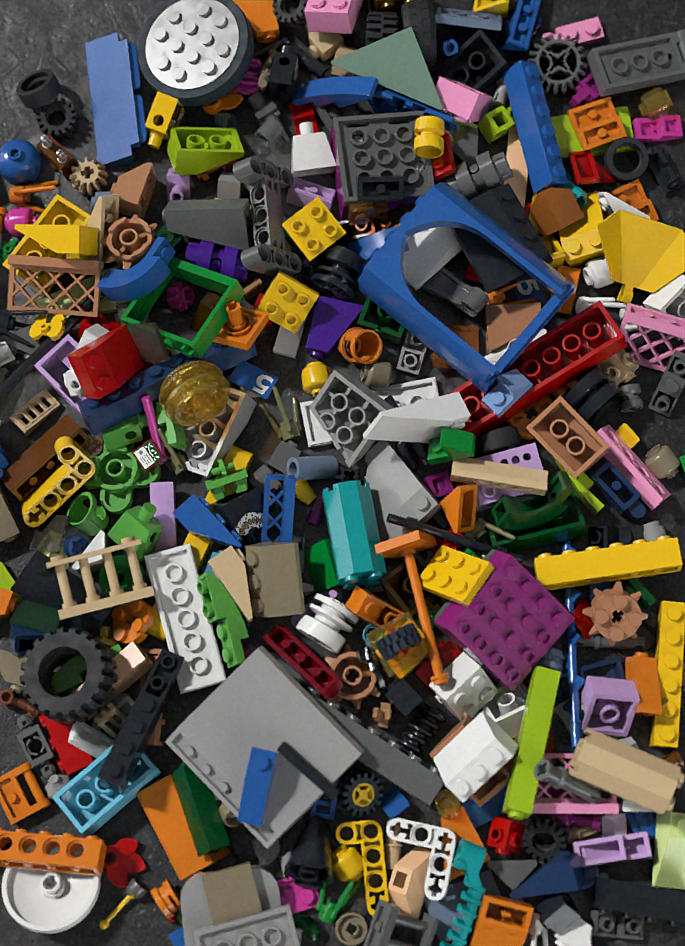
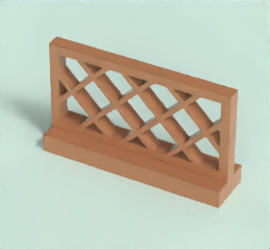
M8 254L10 275L7 310H47L48 313L99 317L101 291L97 285L101 280L102 271H104V262ZM16 269H24L30 276L22 285L16 279ZM30 270H37V271H36L34 274H32V272H31ZM42 271H47L52 280L43 287L36 276ZM52 272H60V273H58V274L55 276ZM64 273H69L75 280L67 288L58 280ZM74 273L82 275L80 277H77ZM87 274L95 275V285L90 290L81 282ZM32 280L41 289L33 297L24 289ZM54 282L63 290L55 299L46 290ZM78 283L85 294L76 301L68 291ZM22 291L28 298V301L23 306H14L15 295ZM42 293L51 301L45 308H40L34 301ZM65 294L74 303L67 310H63L57 303ZM87 296L94 302L93 312L84 311L79 305ZM31 303H32L33 306H34V307H27V306H28L29 304H31ZM54 305L57 309H50V307ZM77 307L80 311H75L73 309Z

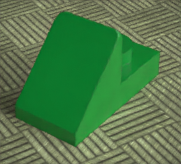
M443 426L441 427V437L429 440L427 460L433 465L474 456L476 436L474 433Z

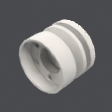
M316 593L313 599L321 607L310 603L308 607L316 614L315 617L303 615L296 629L315 643L338 654L346 642L345 638L339 634L340 629L352 632V627L345 623V621L357 624L359 618L338 600Z

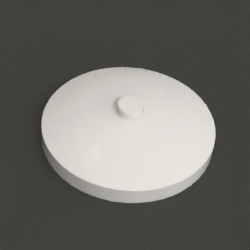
M36 845L28 847L26 853L34 851ZM60 848L52 849L50 855L57 854ZM84 850L76 851L73 857L81 856ZM6 867L2 880V897L10 915L24 928L36 933H58L75 926L89 914L99 895L101 877Z

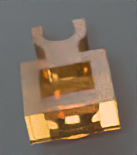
M371 201L349 204V225L372 223V218L387 219L388 203L382 202L373 205Z

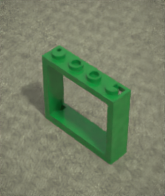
M173 257L167 266L171 270L168 277L150 293L133 300L120 319L123 324H126L132 336L136 337L139 335L150 343L157 342L169 350L176 349L187 357L194 356L202 359L228 320L226 304L231 301L240 302L245 292L237 279ZM172 277L223 294L193 341L142 323Z

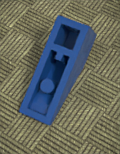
M252 747L237 821L262 827L279 753Z

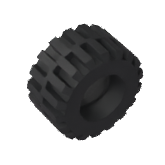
M369 11L366 22V46L398 32V15L396 12Z

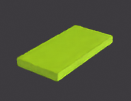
M628 106L616 107L615 111L617 116L620 115L626 137L634 138ZM568 115L551 117L562 161L569 160V152L583 151ZM613 142L590 149L592 155H605L606 150ZM623 146L617 149L615 153L633 151L635 149Z

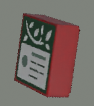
M149 439L132 452L145 472L165 459L152 439Z

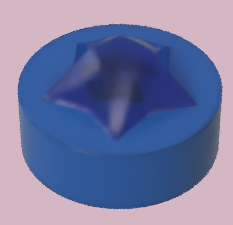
M70 535L64 542V552L68 557L80 555L88 547L87 540L80 535Z

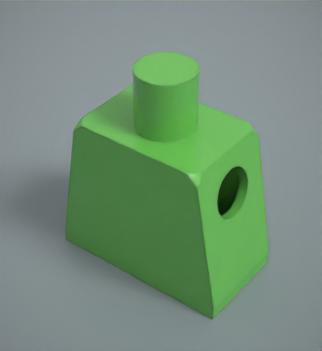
M141 412L103 431L102 437L106 449L112 450L142 441L144 439L143 428L149 427L145 413L142 414Z
M144 503L143 506L138 505L125 511L107 534L118 545L121 544V539L135 536V540L141 539L142 544L135 546L139 563L145 560L144 556L155 553L163 528L162 523L153 517L157 508L151 503Z

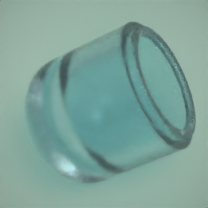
M220 111L214 117V125L217 128H235L236 117L234 114ZM228 120L230 121L229 127H227Z

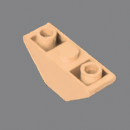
M416 846L394 866L388 892L392 904L400 907L398 914L415 919L419 918L425 898L424 885L431 850Z

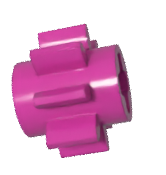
M182 282L174 283L173 287L167 289L166 299L168 304L172 306V309L178 308L179 311L187 310L189 305H193L194 291L189 287V284L183 285Z

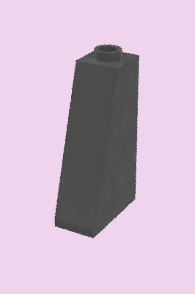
M249 199L170 200L162 211V219L166 223L167 231L241 250L251 248L254 244Z

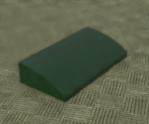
M575 488L566 498L568 508L551 521L522 530L502 529L516 537L515 540L488 529L492 546L496 547L499 545L507 548V551L516 553L587 535L585 521ZM492 508L484 510L486 521L497 527L491 512Z

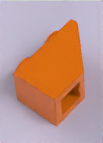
M358 585L345 604L356 615L391 633L390 630L392 628L396 630L405 614Z

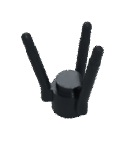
M3 309L0 312V335H5L24 345L30 346L31 343L9 331H13L15 327L25 328L31 324L16 322V317L12 316L47 315L48 311H10Z

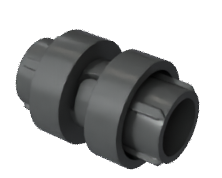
M489 151L475 156L477 163L470 167L466 161L455 165L456 172L444 178V182L452 186L469 201L481 195L480 192L483 190H490L504 185L503 181L512 178L513 173L503 152L491 156Z

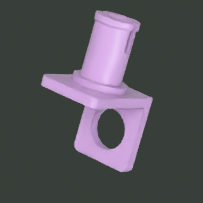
M169 168L167 173L168 203L170 200H191L190 175L174 174L173 168Z

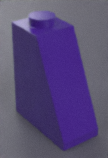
M319 296L306 343V353L315 359L329 358L339 346L340 338L346 330L353 328L357 324L363 305Z

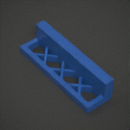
M265 474L261 543L266 542V539L268 542H292L296 486L294 475ZM270 480H284L283 490L275 496L270 490ZM269 493H270V494L272 495V497H273L270 501H269ZM283 495L282 502H281L278 498ZM277 501L282 506V512L273 518L268 513V508ZM280 518H281V526H280L279 523L277 522ZM275 524L280 529V536L272 541L267 536V530Z

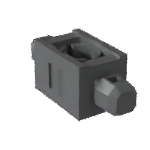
M27 714L19 717L17 723L23 732L16 736L31 767L37 769L41 766L40 771L43 776L49 779L50 776L57 774L55 764L51 763V760L57 758V755L49 744L44 728L39 724L33 726L34 722ZM33 737L42 742L40 752L44 755L41 756V754L33 752L32 744L34 740L30 738Z

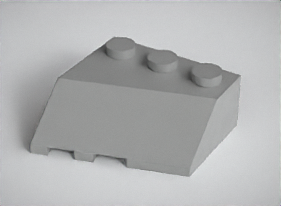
M345 369L333 370L309 408L322 428L328 432L334 441L333 444L336 449L340 450L346 459L345 462L348 467L351 468L377 441L364 439V432L380 412L393 409L394 407Z

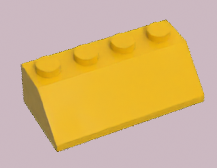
M56 194L34 224L86 226L91 215ZM26 235L11 253L12 255L66 259V254L56 253ZM7 258L2 265L10 271V264H8ZM16 269V277L24 283L30 278L24 269ZM37 270L30 271L32 272V274H34ZM42 271L36 276L43 287L52 280L47 271ZM52 272V273L56 276V275H57L58 273H60V272ZM33 280L26 285L36 293L41 290ZM54 282L50 287L46 289L48 293L56 284V282Z

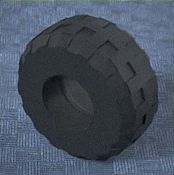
M427 0L407 1L401 6V29L413 28L427 67L430 68L437 60L436 24L433 3Z

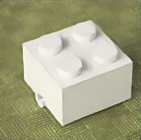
M462 652L443 671V673H448L449 675L447 684L434 686L433 682L429 684L436 694L435 698L441 704L443 703L460 721L468 715L473 718L498 692L481 666L465 652Z

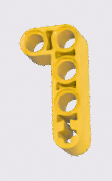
M68 436L60 437L54 445L58 459L63 465L21 505L20 509L24 522L30 527L41 525L95 473V465L89 453ZM67 447L72 448L70 452L62 453L63 449ZM82 462H88L85 467H78ZM66 478L71 479L70 482L66 484L61 483L62 480ZM49 494L54 495L51 499H44Z
M374 820L345 822L336 829V837L340 843L345 845L361 844L367 909L374 916L376 909H371V904H375V895L370 897L369 891L380 892L384 890L385 895H380V899L389 902L382 829L379 823ZM369 824H373L378 828L377 836L372 839L364 835V828ZM346 826L351 827L354 831V836L349 841H344L340 837L341 829ZM370 849H376L380 852V860L377 863H370L367 860L366 854ZM372 874H379L383 878V883L379 888H373L369 885V877Z

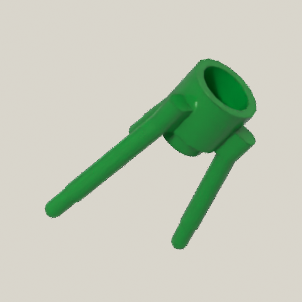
M364 874L357 881H351L338 903L332 900H327L324 903L327 883L322 884L319 901L315 908L320 911L318 918L330 925H335L343 909L363 880Z

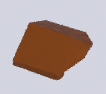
M550 187L538 193L530 208L543 237L585 217L572 189Z

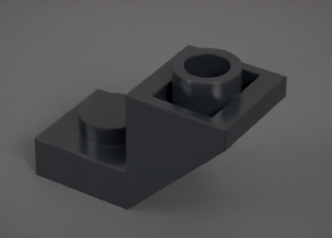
M604 525L590 527L589 547L599 546L602 549L608 548L609 545L614 543H623V545L633 544L636 540L644 539V526L635 525L618 528Z

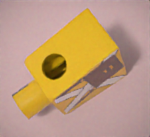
M157 91L145 124L150 133L147 145L159 149L163 139L168 141L170 126L178 127L185 112L178 99Z

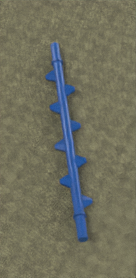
M573 539L562 541V552L575 550L571 543ZM574 587L564 588L565 609L572 614L575 610L574 603L581 596V591L574 589ZM573 621L566 629L568 659L564 663V667L568 669L569 700L563 705V711L570 714L572 748H576L581 738L580 724L582 723L580 720L579 689L586 683V680L578 676L577 642L580 639V635L576 633V624Z

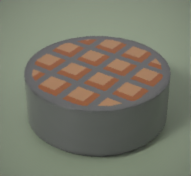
M87 435L91 441L83 449L90 456H100L104 448L102 439L97 435Z

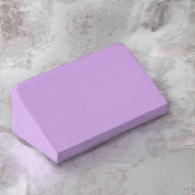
M296 177L288 189L286 202L303 208L318 196L330 211L337 191Z

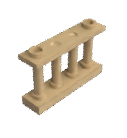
M135 536L121 539V544L68 558H65L64 554L50 557L51 562L46 563L47 568L55 567L64 602L62 604L63 609L58 610L60 620L155 595L153 586L147 587V583H144L135 550V546L142 544L141 539L135 540ZM122 549L126 550L134 581L133 591L124 593L123 589H120L111 552ZM102 555L111 592H109L110 597L100 599V595L96 593L88 558ZM75 561L79 562L88 597L85 598L86 603L80 605L73 601L64 564Z

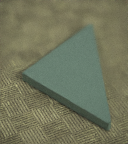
M412 27L331 61L333 66L360 77H375L379 80L378 84L440 111L444 110Z

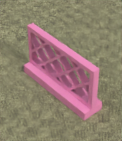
M627 303L619 329L633 350L628 353L633 356L638 365L664 372L667 365L664 364L662 359L671 356L675 350L682 351L685 349V319ZM626 323L637 325L639 331L629 335L625 329ZM655 330L660 333L662 338L651 342L646 333ZM642 335L647 344L636 348L632 339ZM679 337L683 340L684 344L673 348L669 339ZM665 342L670 351L659 355L654 346ZM650 348L655 356L647 360L642 358L640 352Z
M544 753L543 758H547L549 761L557 758L564 765V769L570 770L572 769L570 761L567 763L563 758L572 759L574 753ZM538 783L537 787L541 791L535 796L532 813L619 814V804H617L616 795L611 793L610 799H598L595 797L594 799L597 802L594 804L589 803L583 798H577L573 793L565 789L558 798H553L546 791L550 784L547 783L542 787ZM544 793L547 798L539 797ZM566 794H568L571 798L564 797L566 796Z

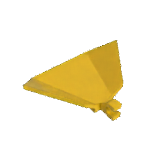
M621 209L615 211L597 225L610 280L622 284L617 298L618 301L631 303L633 288L654 293L685 272V233L683 230Z

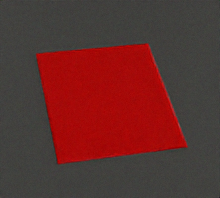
M584 597L571 615L575 618L573 620L588 641L591 637L589 632L594 624L589 616L582 613L583 609L591 607Z

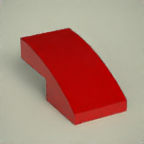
M293 102L289 103L296 135H301L299 125L304 122H312L314 133L319 132L311 102L301 106H296Z

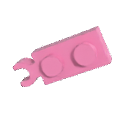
M598 17L557 27L555 34L545 33L542 35V38L549 40L550 34L554 36V40L557 39L559 33L562 34L561 40H566L567 35L571 36L569 41L571 44L574 40L578 41L576 47L604 40V33Z

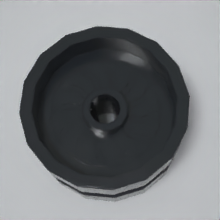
M599 366L582 378L563 398L573 409L581 406L577 413L587 423L602 414L622 391L615 382H608L601 387L608 375Z

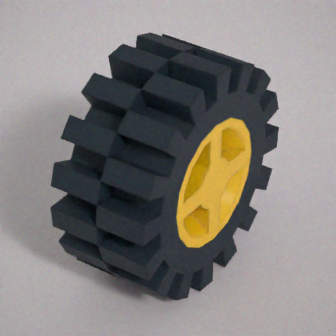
M353 769V773L350 771L346 772L347 778L342 776L340 778L343 781L342 785L337 783L336 786L340 789L337 795L339 797L337 799L338 803L353 815H370L369 810L374 812L376 810L374 805L378 804L380 806L381 804L378 797L383 798V793L379 791L383 789V786L379 784L380 780L363 769Z

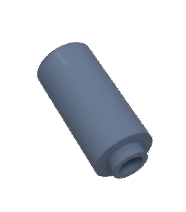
M333 455L291 457L287 462L286 470L287 475H294L296 481L331 479L337 475L339 463Z

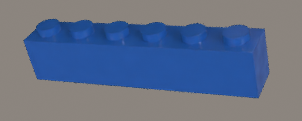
M520 60L503 73V78L534 194H538L550 187L563 188L568 184L540 80L539 70L535 63Z

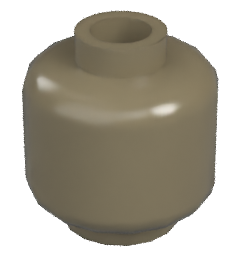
M377 359L372 364H363L360 379L364 381V385L368 388L386 390L390 384L394 383L396 371L392 370V365L389 361Z
M658 444L645 455L647 458L645 465L657 479L665 477L671 479L678 473L677 467L680 464V459L669 446Z

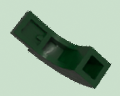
M559 470L548 483L544 496L533 494L527 497H514L503 494L491 509L497 528L509 530L533 528L551 521L568 508L566 498L574 490L567 471Z

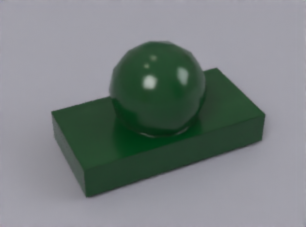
M639 578L622 580L624 582L621 584L622 589L630 595L641 592L642 595L639 601L645 609L656 602L654 596Z

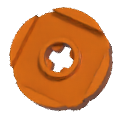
M142 599L116 606L112 612L114 639L127 645L132 641L136 644L144 641L148 636L145 634L148 627L152 628L154 623L152 606Z

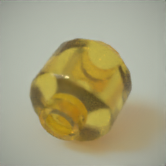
M660 87L643 93L640 98L642 103L638 104L642 116H648L652 121L660 116L669 114L670 107L673 106L667 90H662Z

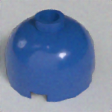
M15 139L2 145L0 148V174L5 181L12 185L22 186L29 181L37 179L41 173L43 163L39 151L32 143L27 140Z

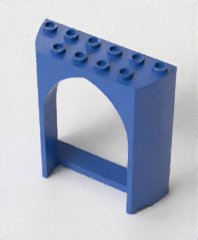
M440 182L432 186L426 195L422 194L416 200L415 208L403 215L400 220L401 224L395 231L391 230L387 234L380 249L376 248L371 253L370 261L365 265L357 282L359 283V290L484 394H487L497 383L496 377L509 369L577 289V286L446 182ZM436 227H454L473 232L492 244L554 294L495 365L490 363L423 308L409 291L404 276L403 258L406 243L414 234Z

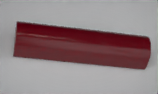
M279 623L263 637L264 642L325 699H331L339 693L343 684L341 678L283 624Z

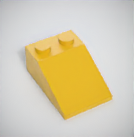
M597 190L587 193L588 202L581 208L585 217L559 230L560 241L566 255L565 260L570 267L586 264L591 259L604 256L597 225L605 219V215L598 203Z
M15 224L17 231L56 253L66 254V259L89 260V256H98V228L82 225Z

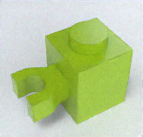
M503 105L485 114L477 124L488 144L506 135L514 126L515 120L511 115V106L507 110Z

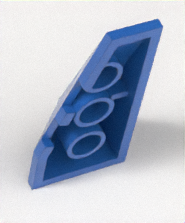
M377 84L373 97L368 99L375 114L423 111L424 116L441 118L445 122V130L457 132L458 128L454 118L442 110L440 111Z

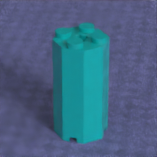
M353 480L336 483L333 485V490L329 492L328 488L323 489L322 498L338 585H343V589L346 591L354 590L357 585L367 584L368 587L380 585V579L386 576L384 557L378 555L375 549V544L381 543L370 484L365 482L364 486H362L361 481Z

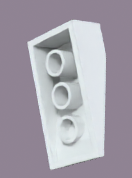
M436 227L423 230L411 236L407 241L409 251L404 252L403 258L406 283L413 289L418 290L462 250L450 227Z
M455 392L382 411L364 432L363 437L370 440L429 443V440L441 437V427L443 426L458 430L462 429L471 414L460 393Z

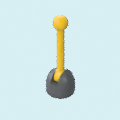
M133 878L126 888L127 896L106 919H102L99 922L101 929L108 928L109 922L130 899H140L148 892V889L141 881Z

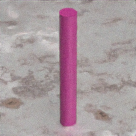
M146 395L141 398L152 440L165 457L161 461L164 462L167 460L162 439L157 431L159 427L151 397Z

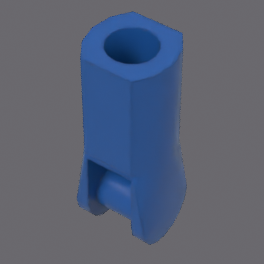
M445 39L437 43L438 56H450L458 52V44L453 39Z

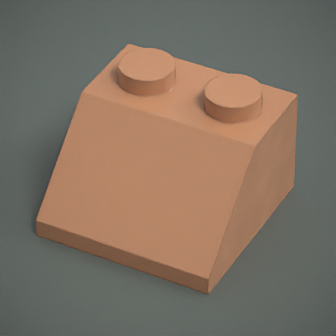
M147 162L120 175L117 183H113L110 194H120L119 213L131 217L138 215V218L144 220L158 181L152 163Z

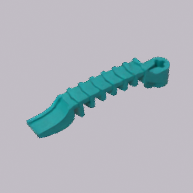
M461 839L456 848L452 866L465 873L463 882L469 889L467 892L462 890L460 898L468 901L467 906L460 903L457 905L456 910L462 913L463 917L460 919L454 916L452 924L459 927L457 932L452 929L447 931V937L453 939L452 944L441 940L439 946L466 945V937L472 930L471 924L473 919L477 917L476 910L482 903V893L486 891L478 876L486 856V848L465 839Z

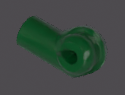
M292 915L295 928H301L306 934L308 941L313 942L319 938L320 928L310 916Z

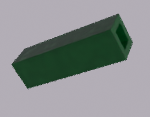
M185 762L181 763L179 769L171 775L198 857L220 852L229 846L230 842L214 794Z

